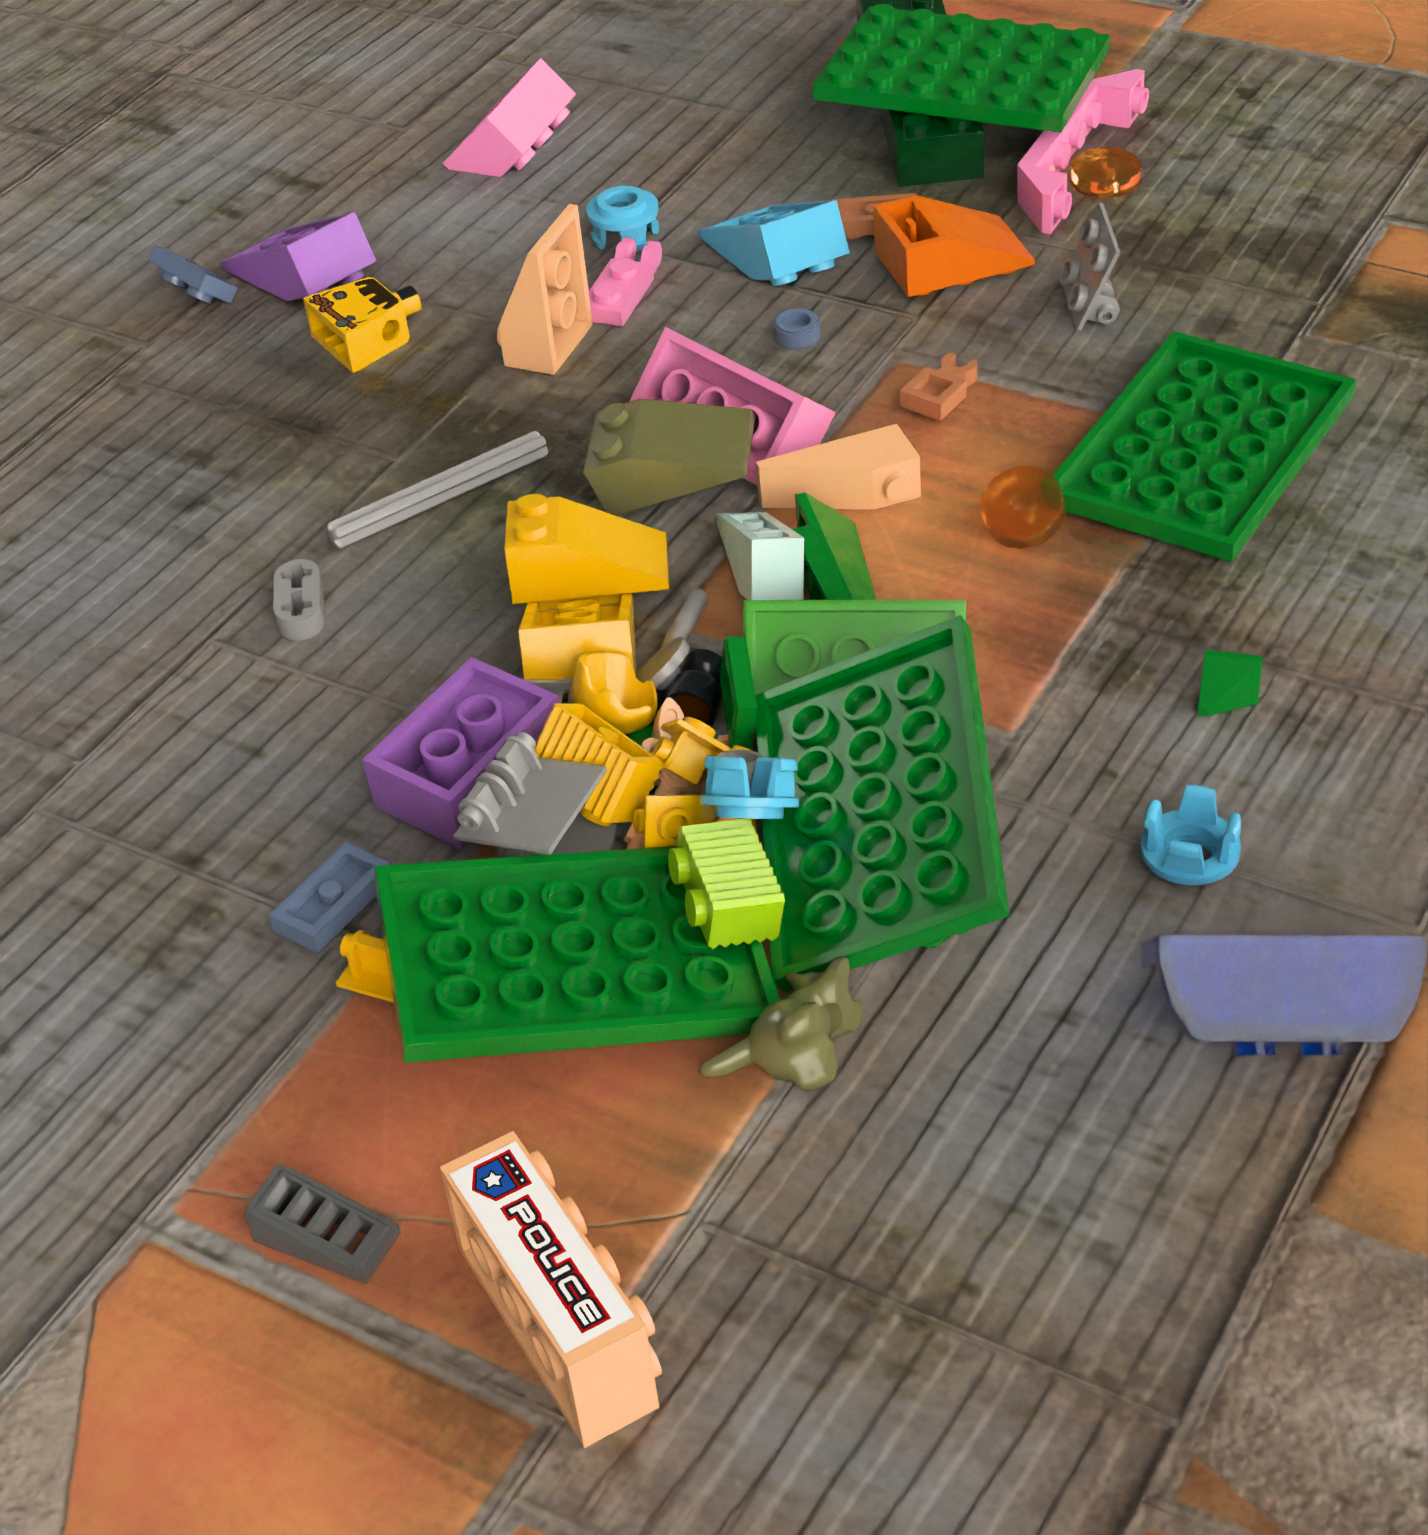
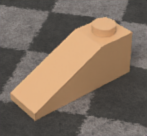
M898 424L755 462L758 500L762 508H796L795 495L804 492L832 509L876 510L921 497L920 456Z

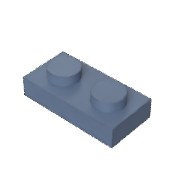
M156 244L148 261L164 270L161 275L163 279L182 288H186L188 284L186 292L204 302L211 304L213 298L216 297L232 303L237 292V286L191 259Z
M345 842L269 914L273 932L319 953L376 897L374 884L375 866L391 865L390 862Z

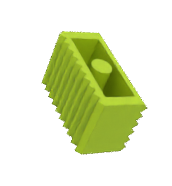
M751 818L680 826L677 847L669 850L668 865L673 883L675 885L683 884L685 887V910L690 926L701 927L708 946L713 950L719 945L726 948L731 943L738 946L744 941L749 945L754 940L761 943L765 939L774 941L778 938L785 903L784 893H781L780 884H777V878L773 875V867H770L769 859H766V853L762 849V842L759 843L758 834H755V827L752 826Z

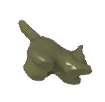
M842 956L835 957L824 972H809L806 974L786 973L785 978L792 986L793 993L783 1000H778L768 1005L751 1026L748 1037L703 1063L699 1072L706 1078L725 1076L744 1066L756 1063L774 1079L793 1082L801 1090L811 1091L832 1082L837 1073L838 1062L835 1055L834 1042L831 1039L843 1036L857 1029L863 1017L862 1002L852 1000L849 994V960Z

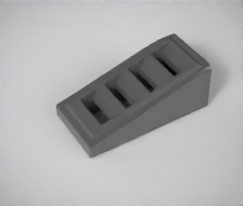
M277 1165L245 1210V1217L254 1242L367 1284L401 1233L399 1224L309 1176L282 1165ZM309 1213L314 1215L305 1228L300 1226ZM334 1223L339 1224L340 1226L329 1241L325 1240V1236ZM358 1232L367 1234L354 1254L346 1251Z

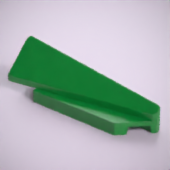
M805 492L796 494L797 528L792 530L804 538L803 589L808 599L876 600L855 523Z

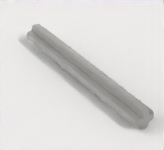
M532 431L334 519L326 525L329 540L337 549H344L539 461L548 455L546 440L538 431Z

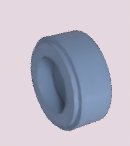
M790 309L779 314L774 320L775 341L783 347L790 349L806 348L812 346L820 339V318L810 310Z

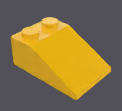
M529 494L520 497L516 501H508L505 555L512 604L669 590L666 532L559 496L546 498L541 494Z
M633 593L527 603L518 630L524 680L573 679L579 655L604 652L618 653L631 658L636 676ZM567 693L563 695V699L568 698Z

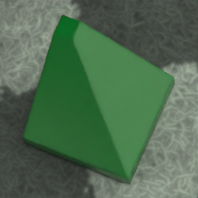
M1206 649L1198 715L1211 716L1258 704L1263 656Z

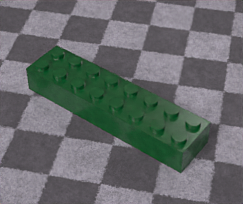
M856 0L857 23L869 6L878 4H889L895 9L910 11L929 9L935 14L947 15L942 0ZM878 108L898 187L984 178V131L981 122Z

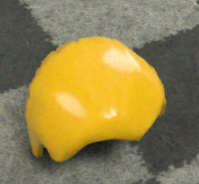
M608 652L589 653L578 656L571 685L573 704H583L625 735H631L633 732L641 730L652 723L657 713L656 687L653 681L647 680L643 683L636 678L631 658L626 655Z

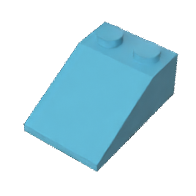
M837 200L770 205L698 230L700 239L752 280H770L772 286L783 285L797 280L796 272L806 268L809 269L810 273L832 268L835 266L834 258L850 253Z

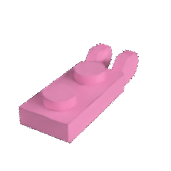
M631 238L621 239V242L616 246L614 259H610L589 290L593 323L622 327L625 325L654 280V274L662 259V244L660 242H647V245L642 249L640 262L634 261L637 251L636 241Z

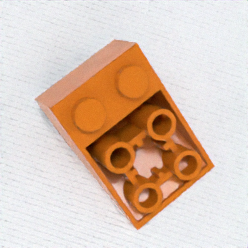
M918 195L873 205L875 253L907 297L915 295L924 296L935 290L955 285H968L975 280L998 274H1012L1018 269L1035 265L1033 256L998 215Z

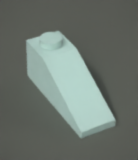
M767 512L717 514V526L739 593L747 600H803L804 538Z

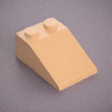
M568 204L527 254L497 330V342L502 348L504 366L555 375L593 325L578 205Z

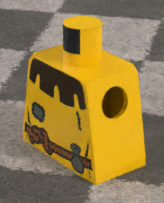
M370 277L303 298L311 337L352 373L365 368L406 344L410 338L406 317L420 311L422 308L420 298L412 286L409 285L392 293L375 278Z

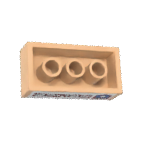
M511 1131L440 1166L459 1250L583 1447L590 1446L658 1409L659 1402L655 1378L662 1374V1369L648 1341V1337L655 1334L652 1318L638 1295L635 1294L627 1298L618 1284L621 1282L620 1275L608 1250L602 1244L593 1248L585 1237L587 1227L573 1199L568 1196L560 1200L553 1189L555 1187L554 1177L543 1155L538 1150L528 1153L515 1132Z

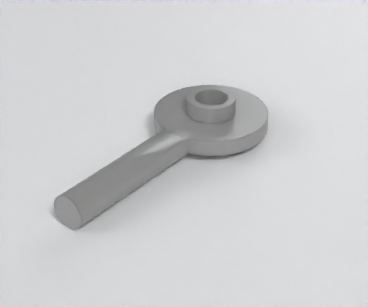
M693 589L689 592L671 623L660 649L636 672V678L643 683L647 680L653 681L657 690H663L681 672L682 668L679 665L690 649L686 639L689 637L709 601L706 592L701 589Z

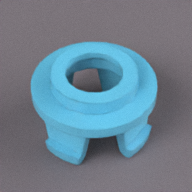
M623 185L606 189L593 197L587 204L586 213L587 219L593 227V232H590L594 245L599 249L605 248L606 230L618 231L620 239H634L637 245L636 252L641 251L647 245V226L653 234L659 233V222L656 219L659 212L657 198L649 191Z
M727 756L706 757L704 768H708L705 794L700 795V804L716 805V817L783 819L784 807H799V798L795 797L794 771H798L795 759L759 757L756 761L751 789H749L744 758Z
M1186 785L1179 810L1162 814L1160 801L1153 799L1148 804L1143 820L1145 829L1141 836L1140 851L1147 867L1157 876L1173 883L1195 886L1219 881L1235 869L1241 853V841L1239 838L1241 833V817L1238 813H1231L1227 822L1218 816L1216 791L1214 789L1204 786ZM1202 846L1205 847L1212 855V857L1205 861L1203 858Z

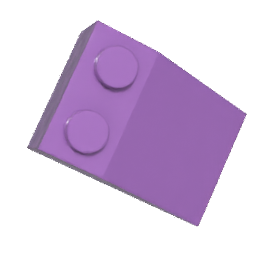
M354 211L286 228L221 261V265L225 271L285 301H290L328 290V286L339 282L340 286L354 282L364 276L362 269L376 262V258Z
M470 657L362 759L375 808L462 850L469 842L455 840L453 837L461 826L457 819L460 814L458 810L459 803L468 796L475 786L479 775L485 772L487 764L492 760H497L495 756L502 748V744L508 736H515L518 732H524L529 734L535 742L537 741L554 703H560L558 695Z

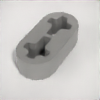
M306 559L288 561L279 566L274 573L273 610L279 633L285 639L292 641L306 640L317 635L324 627V587L319 567L313 561ZM302 584V587L296 588V585ZM302 611L301 615L296 616V612Z

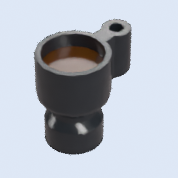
M705 649L689 653L684 661L681 673L675 676L669 688L664 691L656 690L657 712L665 699L669 697L680 706L684 714L683 721L685 717H692L712 727L722 702L719 681L722 658L715 652Z

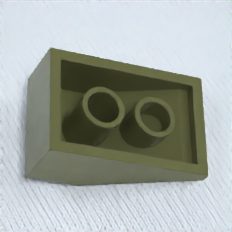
M638 399L625 404L614 403L605 407L600 412H596L583 473L606 513L615 516L747 477L755 416L751 409L661 400Z

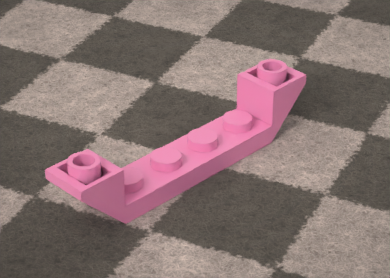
M1135 69L1092 79L1062 133L1043 131L1017 164V204L1041 233L1050 235L1061 219H1066L1069 215L1072 194L1067 192V173H1061L1060 171L1061 169H1066L1070 157L1076 149H1080L1083 146L1085 138L1091 129L1096 128L1099 123L1129 128L1139 113L1143 114L1146 110L1149 90L1144 87L1145 70Z

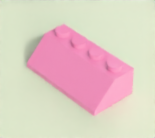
M667 327L664 328L629 401L650 399L751 409L755 416L748 472L747 477H744V479L757 485L756 461L819 445L836 413Z

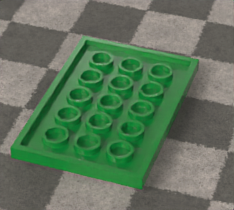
M878 4L868 7L814 81L813 100L1062 133L1109 52L1110 35L1096 33L1089 28L1067 30L1055 28L1047 23L1035 25L1017 24L1006 18L984 20L976 19L972 15L964 13L951 16L935 14L929 9L910 11L895 9L889 4Z
M1173 331L1042 487V504L1063 510L1069 514H1076L1106 523L1115 528L1152 537L1164 543H1171L1198 551L1210 557L1233 562L1355 395L1356 379Z
M961 615L756 695L758 707L756 717L758 752L764 757L795 759L798 771H794L795 797L799 798V807H784L783 819H762L766 859H769L770 867H773V875L776 876L777 884H780L781 893H784L785 899L779 937L774 941H770L772 976L774 983L784 993L793 990L785 978L788 972L796 974L824 972L832 960L838 956L847 958L850 970L1010 916L971 628Z
M677 846L375 866L374 884L404 1063L750 1034L751 1026L768 1005L780 1000L762 942L759 943L754 940L748 945L743 941L738 946L731 943L726 948L719 945L713 950L708 946L701 927L690 926L685 910V887L683 884L675 885L669 872V850Z

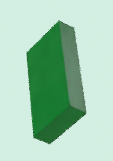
M726 636V640H723L719 681L729 746L733 748L734 745H738L753 751L758 707L746 636Z

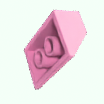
M540 58L495 104L442 164L449 170L502 177L512 166L519 171L536 153L531 146L537 150L553 134V131L548 126L554 130L570 114V111L565 106L576 93Z

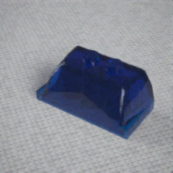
M1158 935L1142 943V968H1158L1167 1008L1192 1041L1200 1043H1235L1237 1056H1275V1043H1301L1302 1056H1342V1043H1379L1395 1040L1417 1005L1426 965L1425 936Z

